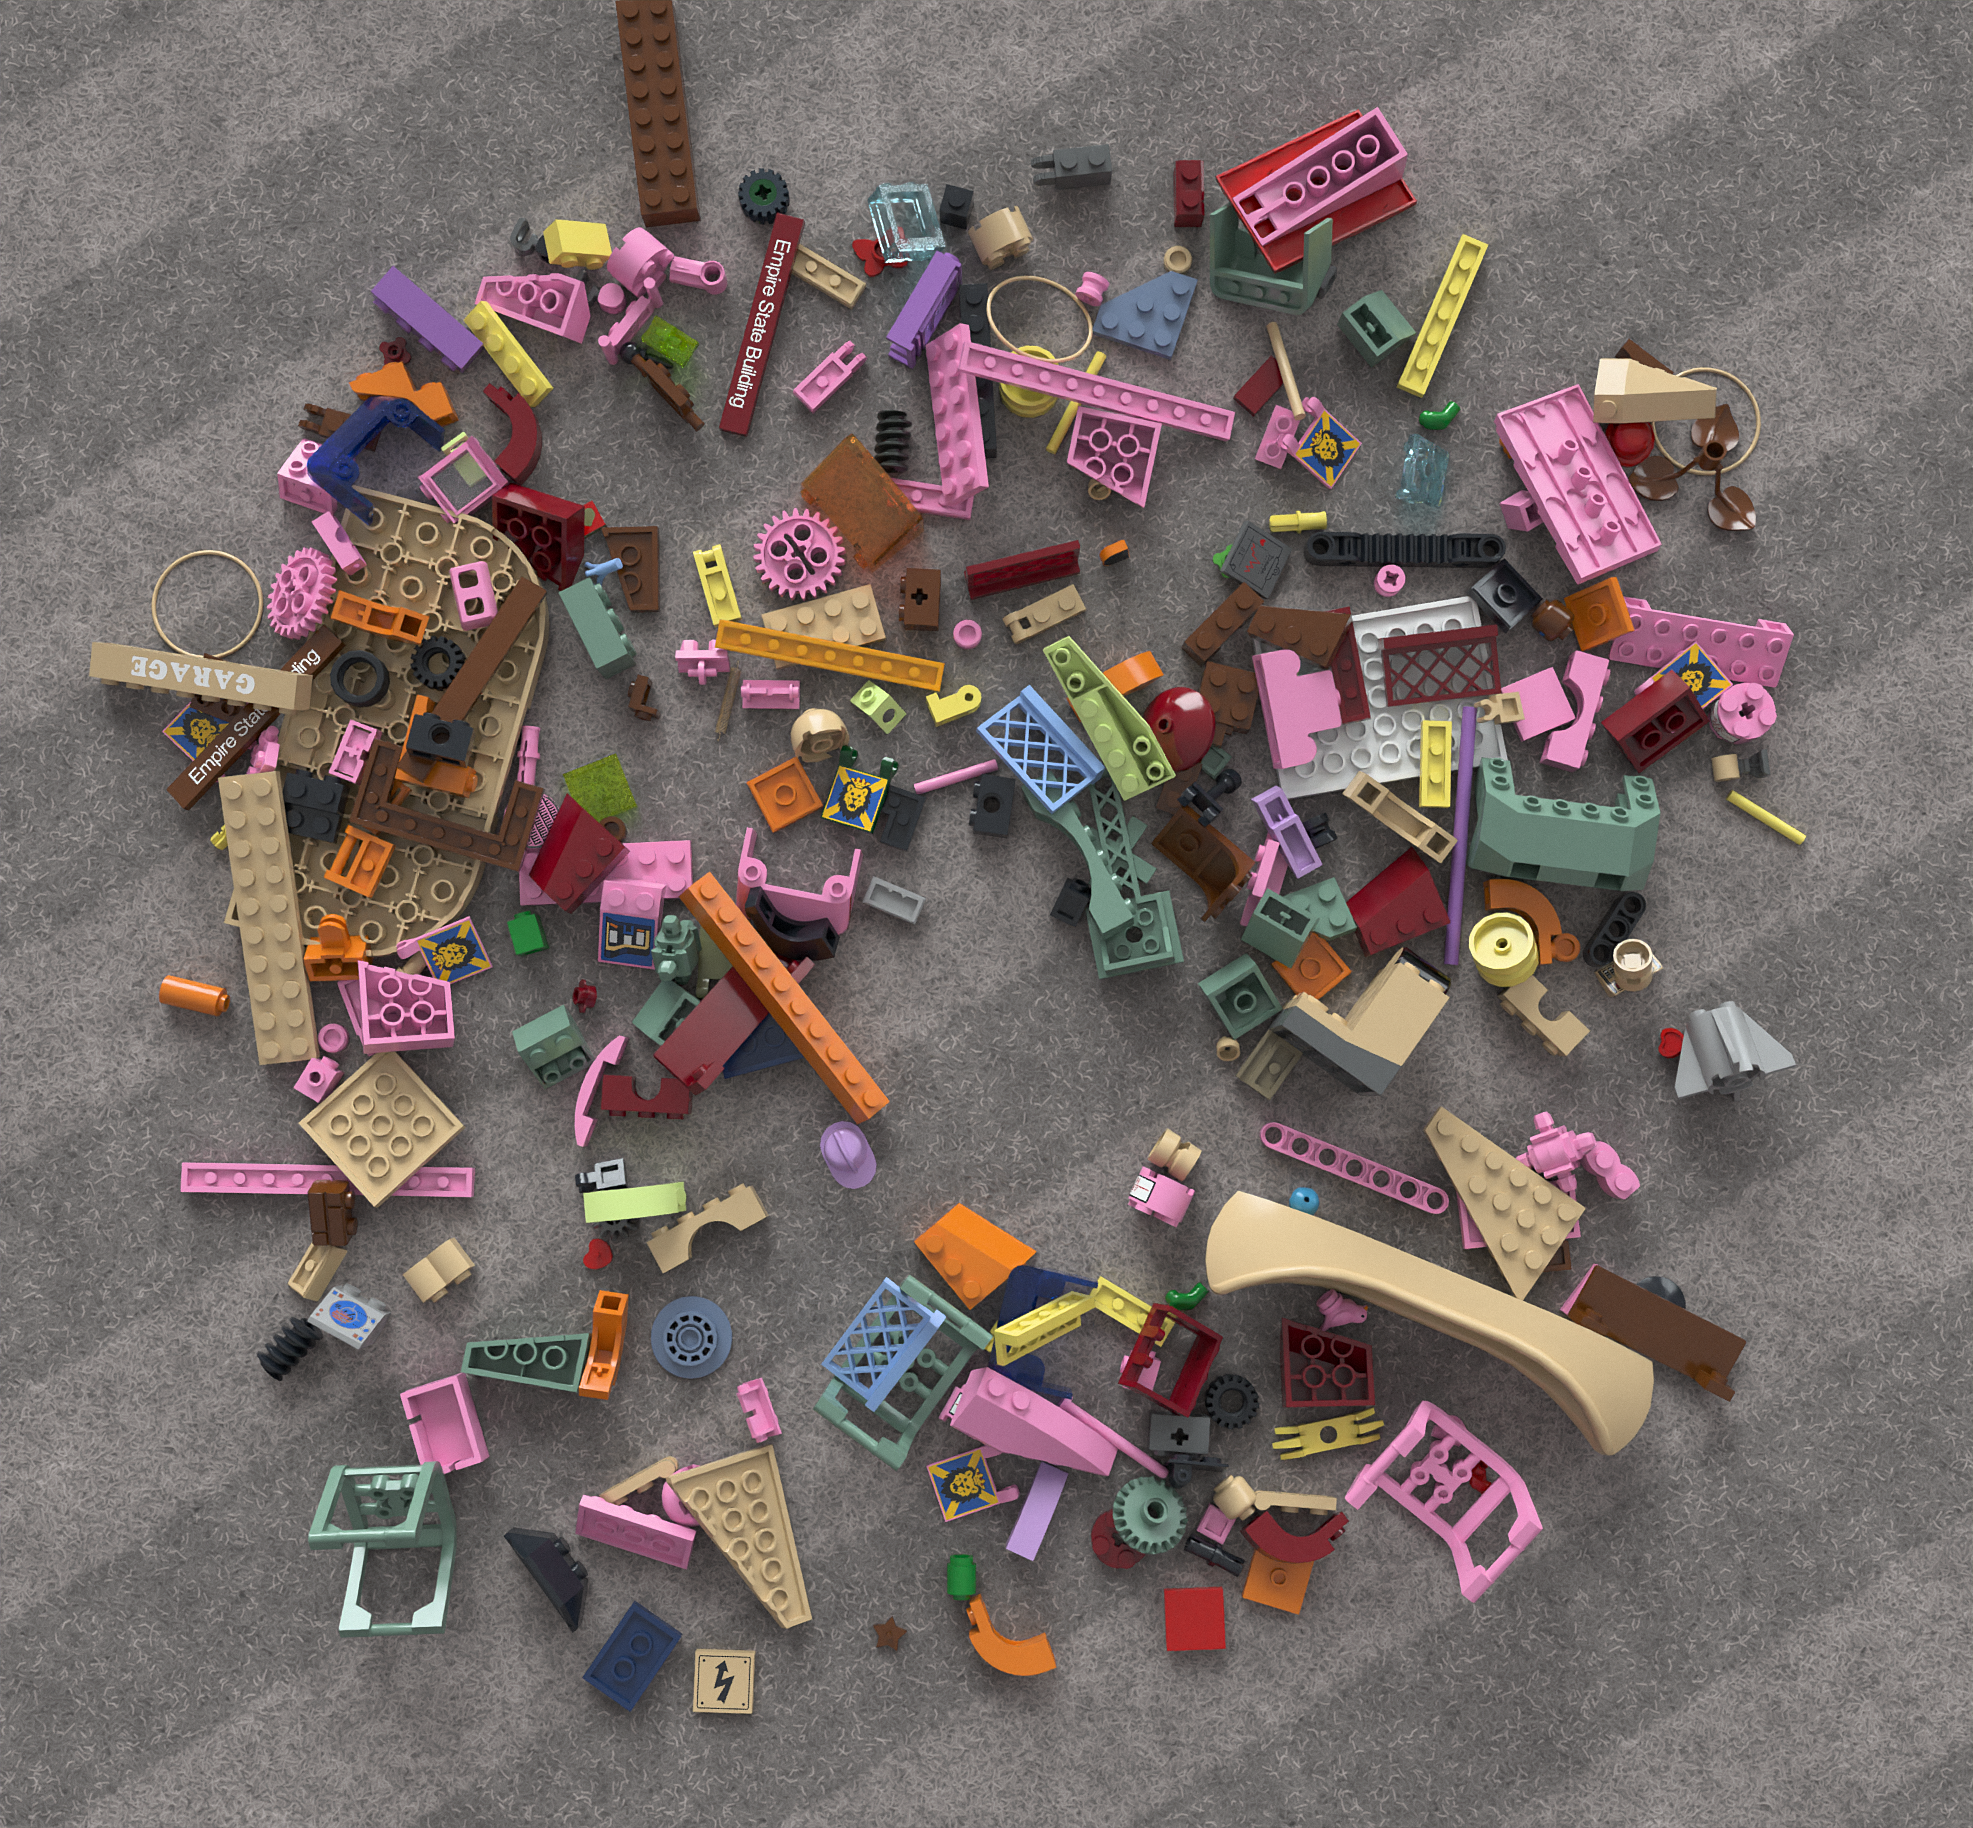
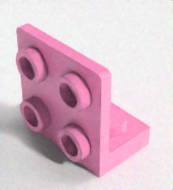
M302 439L277 473L280 498L324 514L329 511L334 515L337 511L336 488L355 463V456L308 439Z

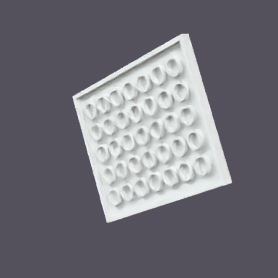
M1470 596L1352 616L1371 720L1342 725L1341 719L1340 727L1309 733L1308 737H1311L1317 746L1314 759L1306 764L1276 769L1279 787L1283 789L1288 800L1345 790L1358 771L1366 773L1380 784L1420 777L1421 722L1423 720L1452 721L1451 772L1458 771L1463 707H1474L1476 702L1484 699L1489 700V697L1495 694L1387 707L1381 650L1378 647V639L1482 626L1478 604ZM1252 638L1255 655L1279 651ZM1485 643L1478 644L1471 653L1482 663L1488 658ZM1466 645L1462 647H1464L1468 651L1472 645ZM1450 647L1443 658L1453 666H1456L1465 654L1456 647ZM1444 648L1434 650L1440 654ZM1428 650L1421 651L1415 661L1427 670L1436 657ZM1408 652L1406 654L1412 657L1415 652ZM1400 654L1389 655L1390 667L1399 673L1408 660ZM1468 657L1458 670L1471 679L1480 666ZM1300 660L1299 675L1324 671ZM1439 661L1430 673L1443 682L1452 670ZM1411 664L1402 677L1414 686L1424 673ZM1483 670L1474 683L1483 690L1492 689V677ZM1455 673L1446 686L1454 693H1459L1467 682ZM1391 674V682H1392V681L1394 680V678H1395V676H1394L1393 674ZM1426 677L1418 687V690L1426 696H1432L1439 685L1429 677ZM1400 680L1392 688L1393 700L1404 699L1411 690ZM1470 686L1467 691H1475L1476 689ZM1442 689V691L1438 695L1448 693L1444 689ZM1414 692V694L1410 698H1417L1420 696ZM1478 707L1477 718L1485 716L1484 709ZM1476 718L1473 768L1479 767L1482 757L1508 760L1501 724L1495 725L1494 719L1485 723H1478Z

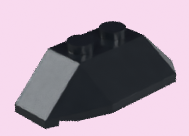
M513 1527L504 1535V1538L573 1633L583 1622L589 1580L586 1578L588 1576L586 1568L580 1561L575 1562L569 1554L571 1551L570 1546L563 1537L558 1538L555 1533Z

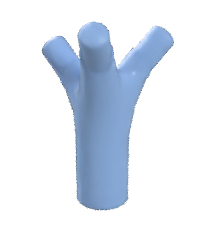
M616 558L602 564L586 562L585 567L590 570L585 571V575L587 577L597 575L596 584L600 583L602 586L606 575L623 567L622 561Z

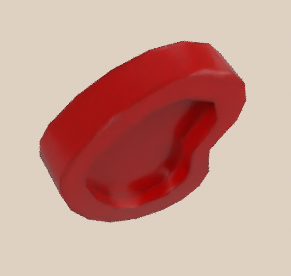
M1665 1028L1660 1034L1662 1042L1658 1048L1659 1053L1664 1058L1679 1056L1684 1035L1675 1028Z
M599 1238L590 1241L589 1252L583 1258V1263L586 1267L600 1269L611 1263L613 1254L608 1243Z

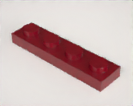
M1350 606L1324 611L1351 614ZM1352 621L1331 664L1335 688L1339 691L1341 697L1339 709L1342 725L1371 720Z

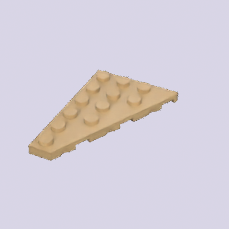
M1439 1106L1423 1131L1435 1149L1439 1161L1442 1162L1460 1199L1464 1202L1468 1214L1482 1235L1481 1237L1492 1258L1495 1259L1502 1276L1505 1277L1514 1294L1513 1296L1523 1301L1586 1208L1445 1108Z
M767 1444L666 1477L670 1488L781 1628L787 1629L812 1619L773 1444Z

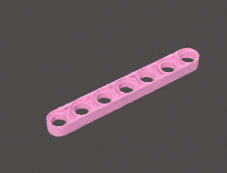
M1267 1123L1260 1130L1259 1136L1263 1145L1429 1213L1439 1214L1448 1207V1195L1438 1187L1279 1123ZM1270 1127H1276L1281 1132V1139L1275 1144L1269 1143L1265 1137V1133ZM1303 1138L1306 1140L1308 1149L1304 1154L1298 1155L1293 1151L1292 1143L1295 1139ZM1324 1149L1332 1150L1335 1155L1333 1163L1327 1166L1323 1165L1319 1160V1154ZM1355 1159L1361 1164L1362 1169L1357 1176H1350L1346 1171V1165L1350 1160ZM1382 1170L1388 1175V1183L1384 1187H1377L1373 1182V1175L1377 1171ZM1406 1181H1410L1415 1186V1193L1410 1198H1405L1400 1193V1186ZM1433 1192L1439 1193L1442 1197V1204L1437 1209H1432L1427 1204V1197Z

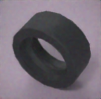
M362 650L349 651L341 655L333 664L330 673L331 686L335 694L349 705L359 708L371 707L380 702L387 694L390 685L389 672L385 664L373 654ZM363 662L374 668L377 680L369 693L357 696L347 691L343 679L350 666Z

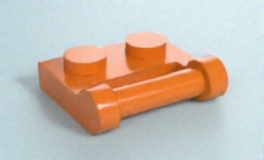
M347 825L345 830L347 835L331 869L326 870L324 878L372 898L396 845ZM357 839L363 840L347 876H342L341 873Z

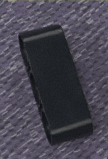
M1630 892L1619 896L1613 902L1584 947L1583 959L1589 966H1605L1613 961L1614 949L1619 943L1627 940L1646 910V900L1641 894ZM1626 899L1634 903L1635 909L1633 913L1626 911L1624 907ZM1612 922L1619 927V935L1617 937L1612 936L1609 932V926ZM1596 946L1600 947L1604 952V957L1601 961L1594 957L1593 951Z

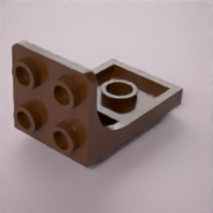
M1182 805L1151 844L1202 888L1207 898L1208 907L1200 919L1206 922L1210 916L1216 919L1226 905L1241 891L1242 887L1252 877L1249 870L1256 862L1211 824L1204 827L1197 820L1201 816L1189 805L1186 807Z

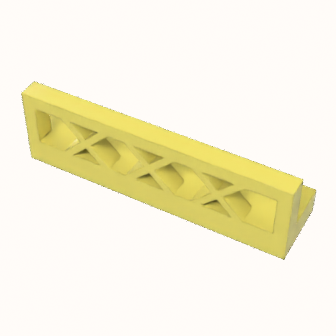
M1071 1291L994 1330L997 1364L1005 1366L1081 1326L1080 1315L1095 1308L1094 1296ZM1006 1345L1012 1346L1008 1353L1006 1350Z

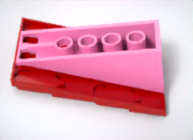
M1378 107L1364 116L1359 109L1215 176V180L1223 194L1227 197L1238 218L1242 221L1274 274L1303 261L1304 233L1326 218L1333 219L1332 246L1380 222L1382 223L1417 203V200L1403 180L1408 154Z

